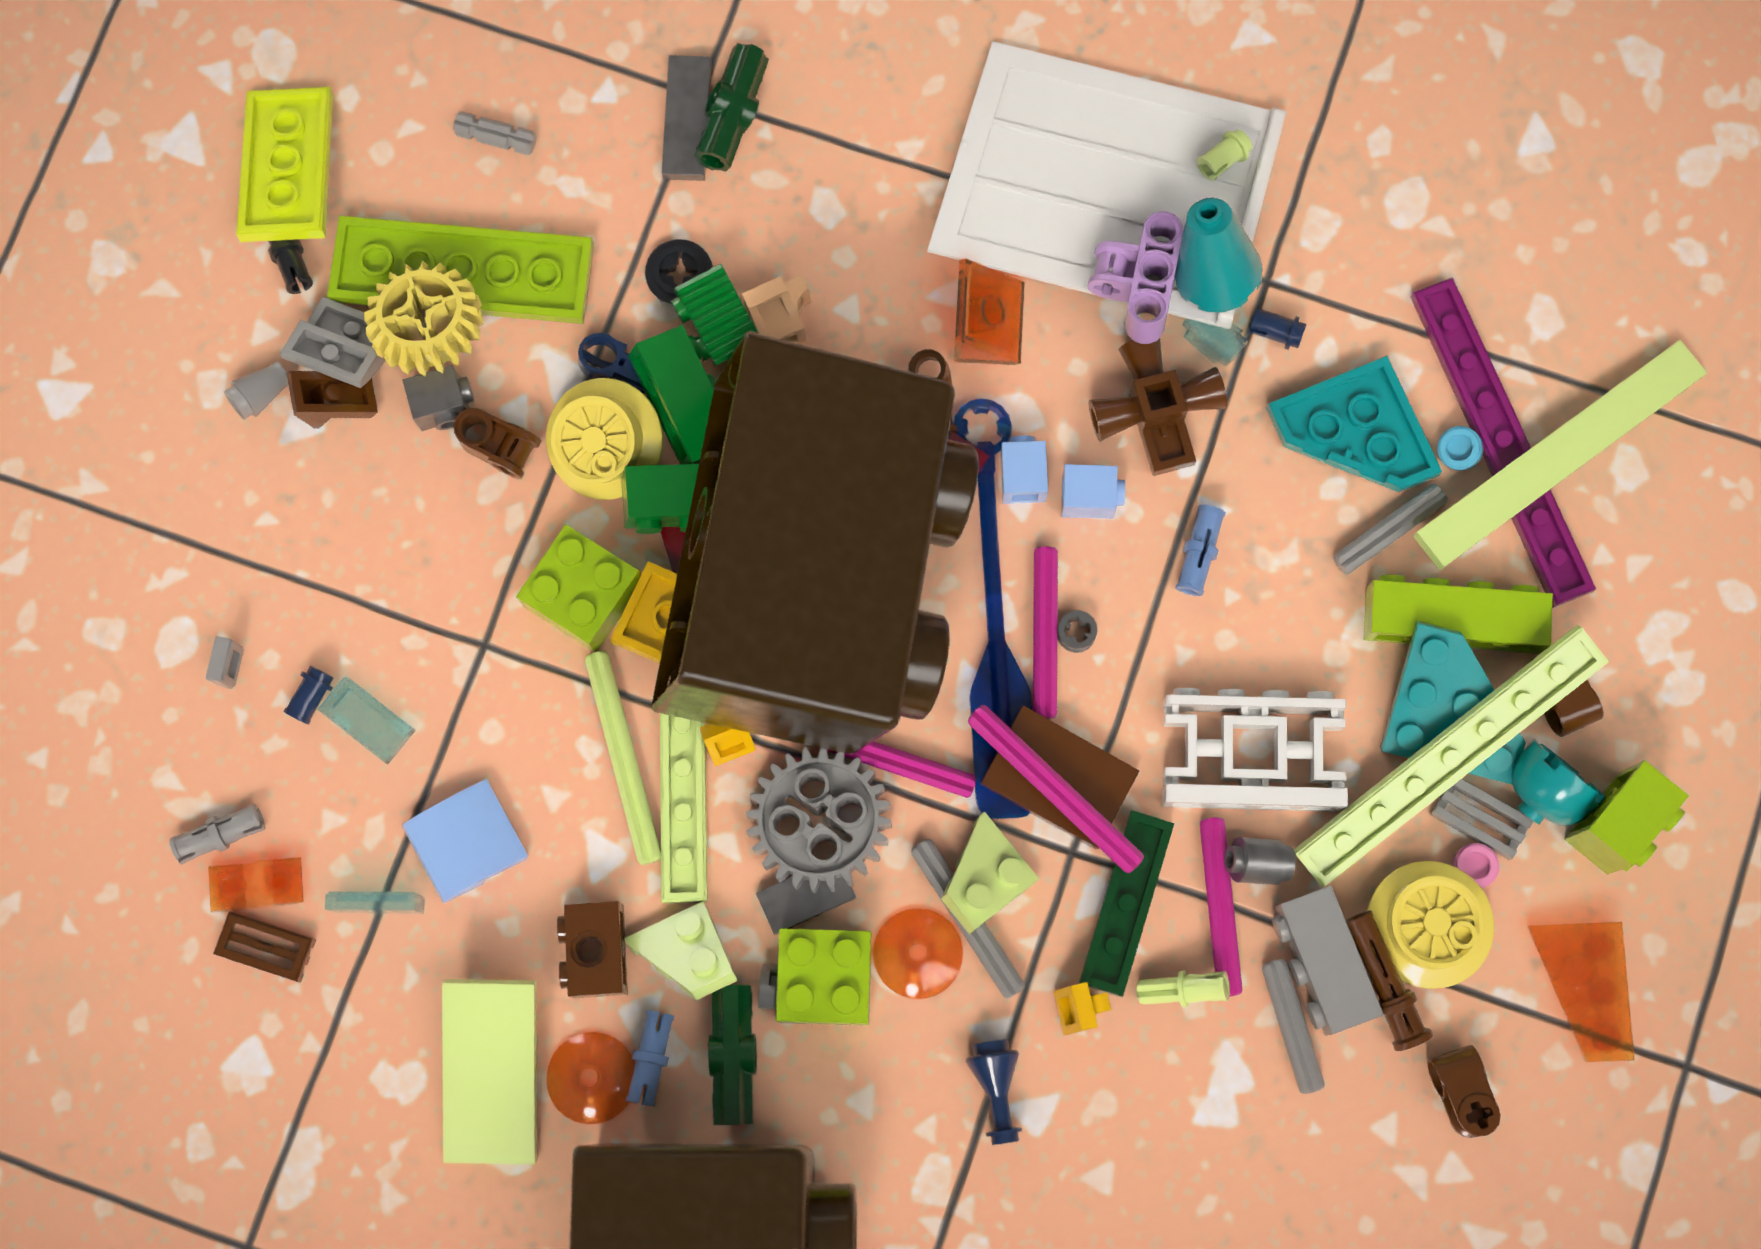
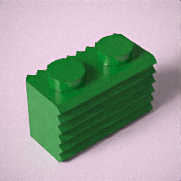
M722 264L675 287L674 292L677 298L671 300V303L681 322L684 324L690 320L698 335L695 339L700 347L701 360L703 362L710 359L713 365L716 366L728 360L746 332L758 333Z

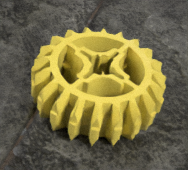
M422 261L419 269L414 271L405 264L404 274L400 276L389 271L390 283L388 285L376 283V291L379 296L368 297L367 304L370 310L364 312V320L367 324L366 335L369 341L373 343L372 347L375 353L384 358L389 366L392 368L400 366L401 370L407 375L416 367L423 376H426L429 367L435 366L436 370L443 374V363L451 361V363L459 366L460 359L458 354L460 352L472 354L470 341L480 340L481 333L478 327L483 325L484 319L481 312L482 304L479 296L475 294L472 283L467 279H463L461 273L456 269L448 272L446 267L439 262L431 270L429 264ZM423 309H424L425 314H426V317H425V322H426V325H427L426 328H424L423 323H422L423 316H422L421 310H423Z

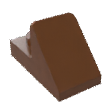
M289 371L287 373L293 414L314 429H319L331 418H372L378 413L372 378L364 386L358 388L317 371Z

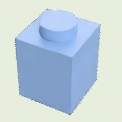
M1020 435L1011 437L1009 442H1002L1000 452L1002 504L1046 502L1048 495L1046 441H1036L1034 436Z
M1065 464L1062 474L1061 517L1114 519L1117 506H1124L1125 480H1117L1118 466Z

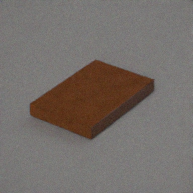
M1023 705L1012 722L1010 729L1112 824L1140 770ZM996 752L979 785L1095 850L1099 849L1094 842L999 752Z

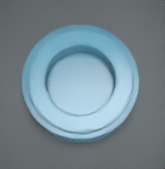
M1456 426L1442 434L1438 441L1437 451L1440 460L1447 467L1457 471H1465L1479 463L1483 456L1484 446L1482 439L1475 431L1468 427Z

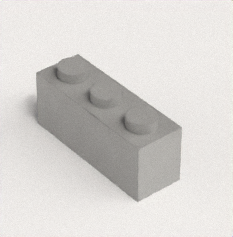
M1331 885L1274 907L1277 915L1272 918L1274 930L1281 943L1288 942L1294 959L1289 960L1290 970L1297 985H1305L1311 1000L1310 1003L1306 1004V1009L1316 1030L1322 1028L1325 1036L1333 1035L1384 1015Z

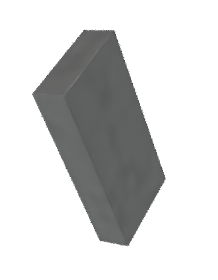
M792 876L756 893L774 935L779 934V929H790L856 899L852 887L846 884L842 877L836 879L835 892L830 891L826 881H820L817 893H812L808 880H804L801 887L795 890L792 886Z

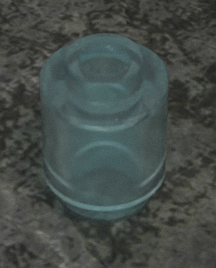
M1187 318L1182 324L1187 329L1183 338L1214 364L1219 361L1223 366L1227 367L1248 342L1241 335L1243 330L1234 322H1232L1230 329Z

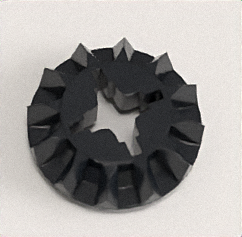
M676 239L659 245L650 254L645 266V279L649 290L660 302L672 304L671 300L677 298L674 292L675 287H677L674 277L667 274L676 271L679 259H682L686 272L692 273L691 276H685L680 285L713 268L709 255L701 246L689 240Z

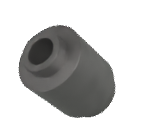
M1237 837L1225 851L1224 866L1235 882L1279 885L1282 881H1289L1295 871L1296 858L1294 850L1290 845H1284L1280 840Z

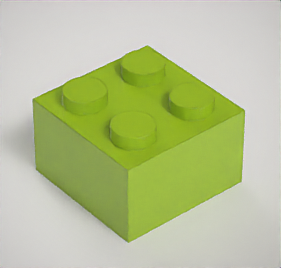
M565 524L516 595V598L524 608L595 653L598 652L621 618L641 574L633 566Z
M1646 760L1620 771L1602 792L1606 796L1605 800L1585 820L1578 822L1564 840L1607 875L1620 870L1628 871L1635 864L1641 867L1656 851L1657 846L1653 841L1662 830L1669 832L1684 816L1685 811L1680 807L1689 795Z
M779 929L776 1022L869 1026L871 931Z

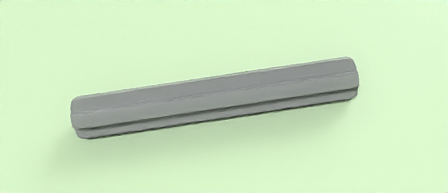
M926 839L914 846L911 853L941 899L949 880L953 877V872L933 841ZM945 905L1003 997L1008 999L1022 991L1025 987L1023 980L986 923L969 935Z

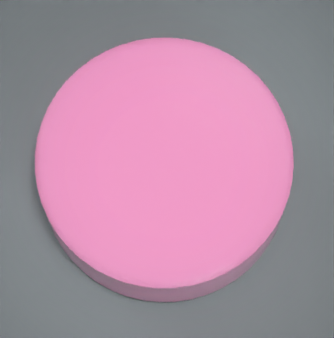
M1472 843L1460 848L1454 854L1451 861L1452 866L1468 874L1481 888L1493 883L1499 873L1497 855L1484 844Z

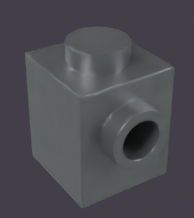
M453 365L444 367L443 374L433 370L427 372L426 376L419 374L402 379L413 420L421 431L432 428L438 430L454 428L455 418L460 412L469 409L468 403L474 401L468 377L461 378Z

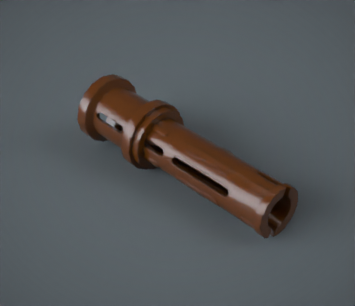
M1371 910L1348 918L1346 923L1379 996L1378 1002L1395 1039L1392 1042L1394 1050L1403 1051L1416 1047L1431 1039L1433 1034L1431 1029L1425 1028L1414 1004L1417 1001L1415 993L1411 992L1410 989H1405L1391 954L1375 922L1373 912ZM1369 940H1370V942H1371V944H1372V947H1373V949H1374V951H1375V953H1376V955H1377V958H1378V960H1379V963H1380V965H1381L1382 970H1383L1384 973H1382V971H1381V969H1380V966H1379V964H1378V962H1377V960H1376V957H1375V955H1374V953H1373V950H1372V948H1371V946H1370V944H1369Z

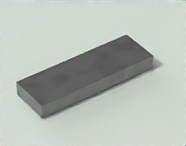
M669 56L661 173L663 180L705 181L706 167L699 164V160L694 157L708 118L704 114V110L710 96L711 57Z

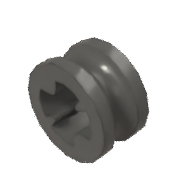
M1081 610L1071 611L1060 620L1057 639L1060 645L1067 651L1073 653L1084 652L1094 644L1098 632L1097 624L1094 618L1087 612ZM1077 621L1080 627H1088L1089 634L1085 633L1083 637L1085 641L1077 642L1074 636H1066L1065 630H1070V622Z

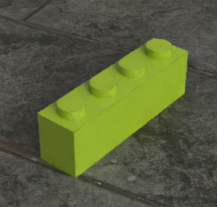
M1389 574L1379 576L1378 580H1373L1365 590L1363 640L1410 644L1416 621L1460 631L1471 649L1541 654L1551 646L1553 593H1540L1537 586L1515 585L1511 587V590L1494 589L1493 583L1483 581L1469 582L1467 587L1450 586V581L1443 578H1427L1423 580V583L1405 582L1406 578L1404 576Z

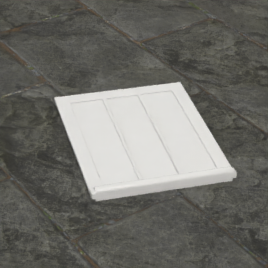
M992 41L927 252L1093 294L1088 289V281L1095 274L1097 258L1094 252L1097 244L1104 241H1116L1140 246L1146 219L1156 212L1167 211L1176 215L1180 219L1184 231L1187 213L1194 203L1204 198H1219L1230 206L1253 243L1287 111L1273 107L1272 110ZM1227 131H1243L1249 137L1253 146L1249 152L1248 159L1244 162L1237 161L1214 181L1205 178L1198 169V157L1204 155L1223 140L1222 136ZM1157 236L1154 238L1158 242L1170 241L1168 238L1163 236ZM1150 274L1145 276L1147 279L1152 281H1160L1163 279L1162 277L1156 274ZM1174 278L1168 314L1226 329L1231 328L1235 309L1227 312H1205L1199 310L1198 305L1189 300L1186 302L1181 297Z

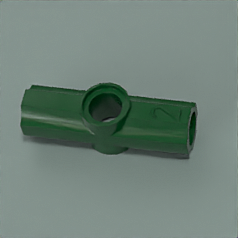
M737 43L732 48L723 76L714 87L706 103L704 114L708 118L701 133L694 157L699 160L700 165L712 171L721 170L726 172L731 168L741 137L751 125L758 110L759 100L756 98L769 59L765 56L764 50L753 44Z
M728 985L712 993V1035H709L708 1065L709 1075L713 1076L712 1105L714 1125L754 1124L753 1075H756L757 1046L756 1035L752 1034L753 993L751 985Z

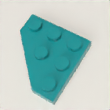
M1388 356L1268 403L1266 407L1283 447L1386 488L1401 492L1436 478L1442 473Z
M1416 621L1380 748L1382 752L1410 758L1495 690L1460 631ZM1521 733L1517 734L1468 774L1513 785L1512 773L1514 765L1526 745Z

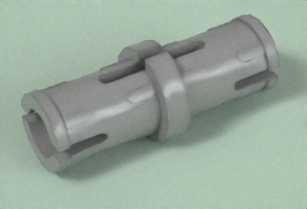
M253 803L230 815L221 818L217 816L208 818L206 824L189 832L171 837L169 839L170 847L176 860L182 865L216 849L219 852L227 850L231 843L264 831L266 827L259 808L257 809V805Z

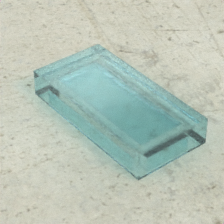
M346 675L317 709L387 765L416 731Z
M328 892V894H325V910L334 913L424 914L425 898L415 892Z

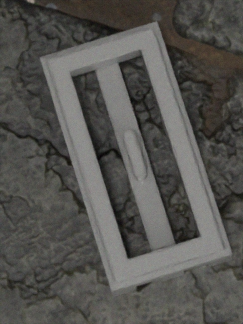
M1460 779L1441 794L1430 814L1478 843L1488 846L1508 860L1514 858L1517 853L1516 849L1523 842L1527 829L1533 823V820L1463 779ZM1454 791H1459L1518 826L1516 829L1508 826L1454 795ZM1447 804H1450L1510 839L1508 844H1504L1445 810Z

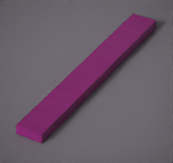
M1452 277L1413 292L1410 298L1470 429L1475 431L1482 439L1484 446L1483 458L1491 475L1494 476L1531 449V446ZM1551 489L1511 518L1545 593H1553L1552 608L1596 590Z

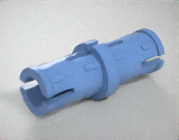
M1203 504L1198 506L1191 538L1184 543L1182 551L1186 553L1178 584L1175 587L1179 592L1199 597L1203 596V589L1211 561L1216 560L1219 550L1215 546L1223 517L1226 514L1224 510L1218 507Z
M646 1010L639 1050L633 1051L632 1060H635L636 1063L626 1101L639 1103L644 1085L645 1090L641 1105L655 1107V1098L662 1066L666 1067L669 1057L665 1056L672 1021H674L675 1016L666 1013L661 1014L658 1031H656L659 1012Z

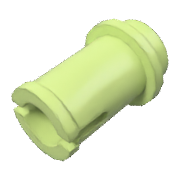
M1227 131L1222 136L1223 140L1204 155L1198 157L1197 163L1199 165L1197 166L1205 178L1214 181L1237 161L1244 162L1248 159L1249 152L1253 146L1251 140L1243 131Z

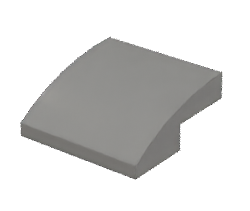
M325 297L321 298L307 322L299 321L280 352L283 359L358 388L364 386L385 362L384 358L375 353L372 347L373 343L369 341L366 335L367 324L364 320V312Z

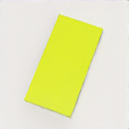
M330 87L254 90L246 92L236 235L240 242L326 238L333 93Z

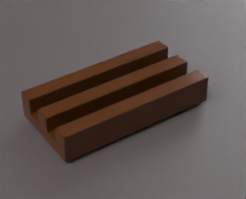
M229 911L213 954L301 983L304 975L302 974L304 966L309 962L310 957L308 955L311 948H314L316 939ZM237 923L300 944L298 953L233 932L235 924ZM229 940L294 961L292 969L290 970L227 949Z

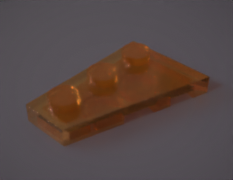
M1622 922L1527 926L1584 1061H1635Z

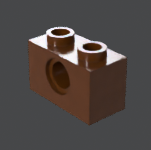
M619 901L564 905V916H558L557 918L558 941L566 945V961L559 963L561 989H567L568 997L571 998L628 995L626 942L624 939V905ZM598 938L603 946L602 955L597 961L586 963L581 957V947L586 940Z

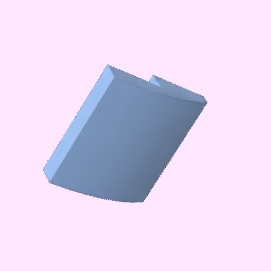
M487 779L439 802L402 825L443 904L483 885L486 879L524 862L528 857Z

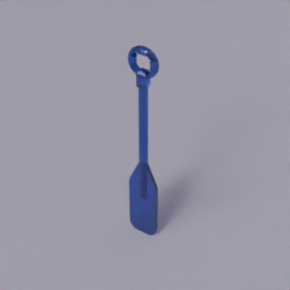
M979 398L970 400L961 406L953 424L958 426L959 433L957 435L968 441L965 437L969 434L968 420L963 418V416L970 410L974 414H988V411L991 410L1000 418L996 421L997 435L1002 437L1001 441L995 445L991 441L977 442L974 445L990 456L977 479L988 643L970 689V715L983 704L1010 728L1023 705L1032 710L1029 685L1005 641L994 473L996 471L995 454L1001 451L1002 442H1009L1012 433V423L1009 414L1003 406L993 400ZM971 727L977 808L981 813L985 812L990 819L996 820L1019 819L1030 814L1028 811L979 785L997 751Z

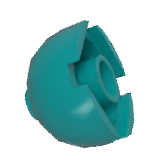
M1533 739L1525 748L1514 765L1512 773L1513 788L1523 800L1518 808L1537 824H1540L1544 819L1556 825H1573L1581 822L1599 807L1606 796L1591 782L1585 783V779L1578 774L1579 772L1548 747L1542 743L1540 744L1536 739Z

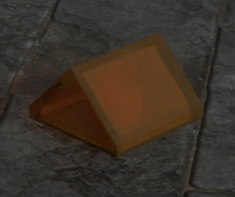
M969 259L959 260L954 362L1000 365L1021 364L1025 282Z

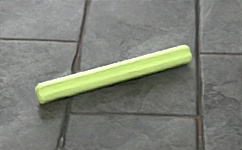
M606 651L595 652L585 657V663L637 861L641 865L655 863L661 860V850L610 657Z

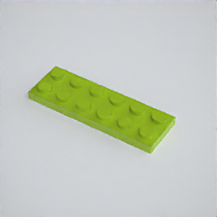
M339 216L327 297L338 303L368 305V297L379 296L376 291V283L386 285L390 283L389 271L400 276L404 274L405 264L414 271L418 270L422 261L429 264L432 270L440 262L446 267L448 272L456 269L461 273L463 279H467L472 283L475 294L479 296L482 304V315L584 324L594 242L592 237Z

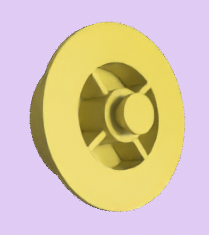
M597 378L577 384L559 399L549 417L546 445L551 464L566 485L586 497L610 500L622 497L621 477L625 466L659 464L663 449V430L656 409L640 390L617 379Z
M1421 861L1402 866L1381 881L1368 905L1367 911L1371 910L1374 914L1375 922L1391 954L1401 980L1409 985L1426 989H1438L1458 984L1473 975L1484 963L1490 952L1494 938V917L1488 898L1481 887L1468 874L1452 865L1436 861ZM1369 940V943H1370V946H1371V948H1372V950H1373V953L1375 954V956H1376V958H1377V955H1376V953H1375V951H1374V949H1373V947H1372V944H1371V942H1370V940Z

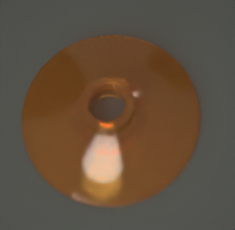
M908 909L895 914L881 927L874 942L873 960L880 979L890 990L906 998L926 999L942 993L954 982L961 969L963 947L957 930L944 916L928 909ZM915 944H921L927 950V955L922 961H914L909 955L910 948Z
M586 1032L575 1035L559 1046L549 1062L546 1084L550 1099L559 1112L575 1122L599 1124L609 1121L623 1112L630 1103L626 1101V1097L629 1094L635 1061L632 1060V1055L626 1046L610 1035L599 1032ZM587 1069H593L598 1076L596 1084L591 1087L585 1086L582 1082V1074Z

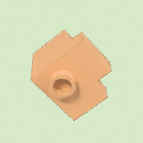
M802 274L785 282L782 276H779L742 293L744 307L759 334L798 344L806 341L805 328L800 319V314L811 303L809 287Z

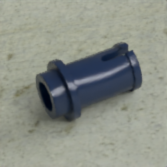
M1257 307L1249 334H1255L1285 344L1284 349L1289 350L1290 346L1298 349L1307 324L1299 322L1300 317L1298 316L1293 320Z
M311 665L307 672H301L300 676L303 679L287 708L285 707L283 711L307 725L310 724V720L326 691H332L333 687L330 684L334 677Z

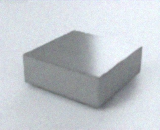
M216 636L205 679L218 687L233 689L244 651L243 647L230 638Z

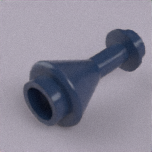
M1008 1039L972 1044L974 1056L967 1057L965 1062L990 1099L994 1130L987 1132L986 1137L991 1136L992 1145L1018 1142V1132H1021L1022 1128L1012 1127L1008 1092L1019 1057V1051L1009 1050Z

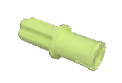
M1184 970L1179 971L1178 977L1141 979L1137 982V997L1141 1004L1180 1002L1184 1008L1189 1007L1190 1003L1228 1001L1230 995V984L1226 971L1187 974Z

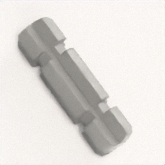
M463 111L457 114L454 121L453 130L455 134L471 140L473 137H476L477 142L506 150L513 147L514 152L530 155L536 144L535 133L529 129L518 127L515 130L513 125L485 117H480L477 120L474 114Z

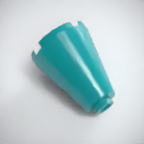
M1219 198L1201 199L1194 203L1187 213L1175 272L1177 288L1181 297L1186 302L1189 300L1198 305L1199 310L1205 312H1227L1241 307L1248 301V296L1256 287L1258 290L1262 283L1263 267L1260 255L1232 209L1225 201Z

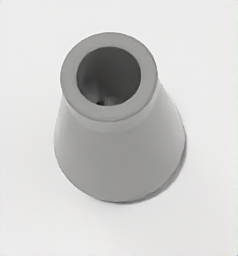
M277 361L269 367L231 381V387L226 389L224 394L242 419L245 420L251 415L257 417L288 386L287 372Z

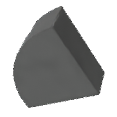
M762 964L758 1008L776 1010L778 964Z

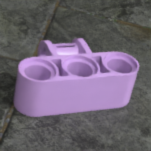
M1167 211L1156 212L1146 219L1140 246L1116 241H1104L1097 244L1094 252L1097 258L1095 274L1088 281V289L1093 294L1106 299L1128 302L1126 331L1131 339L1141 344H1150L1162 336L1170 304L1183 235V225L1176 215ZM1157 236H1163L1168 238L1170 241L1158 242L1154 238ZM1150 274H1156L1162 277L1163 279L1160 281H1152L1147 279L1145 276ZM1140 313H1150L1156 318L1144 320L1137 315Z

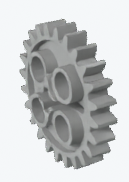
M803 748L802 761L796 762L788 753L785 755L787 768L782 770L773 763L770 765L774 775L772 781L762 777L758 778L764 793H750L751 801L759 806V809L746 811V817L748 820L758 823V825L749 828L747 834L749 838L762 839L752 847L755 855L768 853L762 863L765 870L772 869L777 865L779 866L776 873L777 881L782 882L790 874L793 875L792 886L795 890L801 887L804 880H808L812 893H817L820 881H826L830 891L835 892L836 879L842 877L846 884L852 886V871L857 870L860 874L867 876L868 870L864 861L866 859L874 862L881 860L874 846H888V838L879 833V830L892 828L891 820L880 816V814L891 809L890 802L876 800L884 794L885 787L883 784L870 786L875 778V772L873 769H870L860 774L859 771L862 763L858 757L849 765H846L844 753L838 752L834 760L829 759L827 750L823 748L820 749L818 758L812 759L808 749ZM818 780L825 785L824 792L817 798H807L801 794L803 786L809 781ZM788 797L794 798L816 816L826 812L828 823L835 829L852 836L853 840L850 843L845 842L821 823H818L813 828L809 815L787 804L786 799ZM848 804H855L862 809L860 818L852 823L843 822L838 818L840 809ZM785 817H794L800 821V825L794 834L781 835L776 831L778 822ZM822 841H831L837 845V851L832 858L820 860L813 855L815 846Z

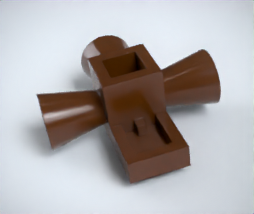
M1160 338L1150 344H1141L1134 340L1123 344L1119 348V352L1134 381L1127 398L1089 400L1091 421L1097 439L1101 442L1137 424L1153 476L1194 466L1196 457L1184 419L1188 411L1227 408L1226 391L1218 368L1213 367L1180 384L1176 369L1163 373Z

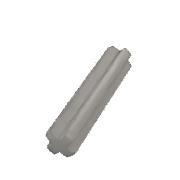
M1430 485L1338 551L1333 558L1334 562L1344 574H1350L1442 508L1448 501L1446 494L1438 485Z
M1284 959L1265 963L1262 965L1263 975L1299 1091L1302 1094L1320 1091L1324 1088L1325 1083L1288 964Z

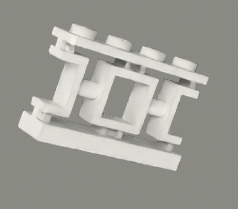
M1196 688L1174 689L1173 695H1166L1163 700V727H1185V767H1165L1163 769L1162 807L1342 811L1348 807V788H1344L1346 772L1323 771V731H1342L1345 728L1344 710L1346 709V699H1334V693L1328 691L1308 692L1307 698H1289V691L1267 690L1262 692V697H1246L1245 691L1240 689L1218 690V696L1200 695V689ZM1179 711L1238 712L1239 715H1224L1221 718V739H1197V714H1179ZM1268 713L1328 715V718L1314 717L1310 721V741H1287V717L1268 716ZM1233 728L1274 729V770L1233 769ZM1197 756L1221 757V781H1239V785L1178 784V780H1194L1197 777ZM1287 759H1310V783L1328 784V788L1269 786V782L1283 783L1287 780Z

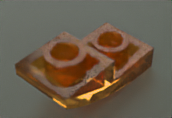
M301 857L258 860L255 863L208 866L210 913L276 907L304 902Z

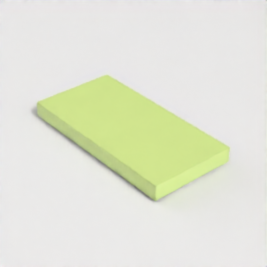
M445 979L442 982L443 1163L535 1164L537 1161V980Z

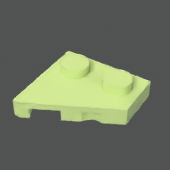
M985 812L975 820L972 826V833L956 863L953 877L949 880L941 898L969 935L1039 880V877Z
M703 901L624 938L632 953L636 956H642L654 966L656 971L667 979L674 980L683 991L695 1000L738 981Z

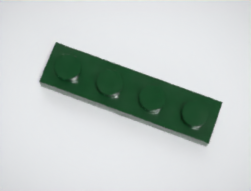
M1133 810L1130 811L1123 835L1143 853L1144 858L1130 873L1124 872L1114 863L1078 984L1087 982L1090 988L1108 992L1121 998L1124 996L1175 823Z

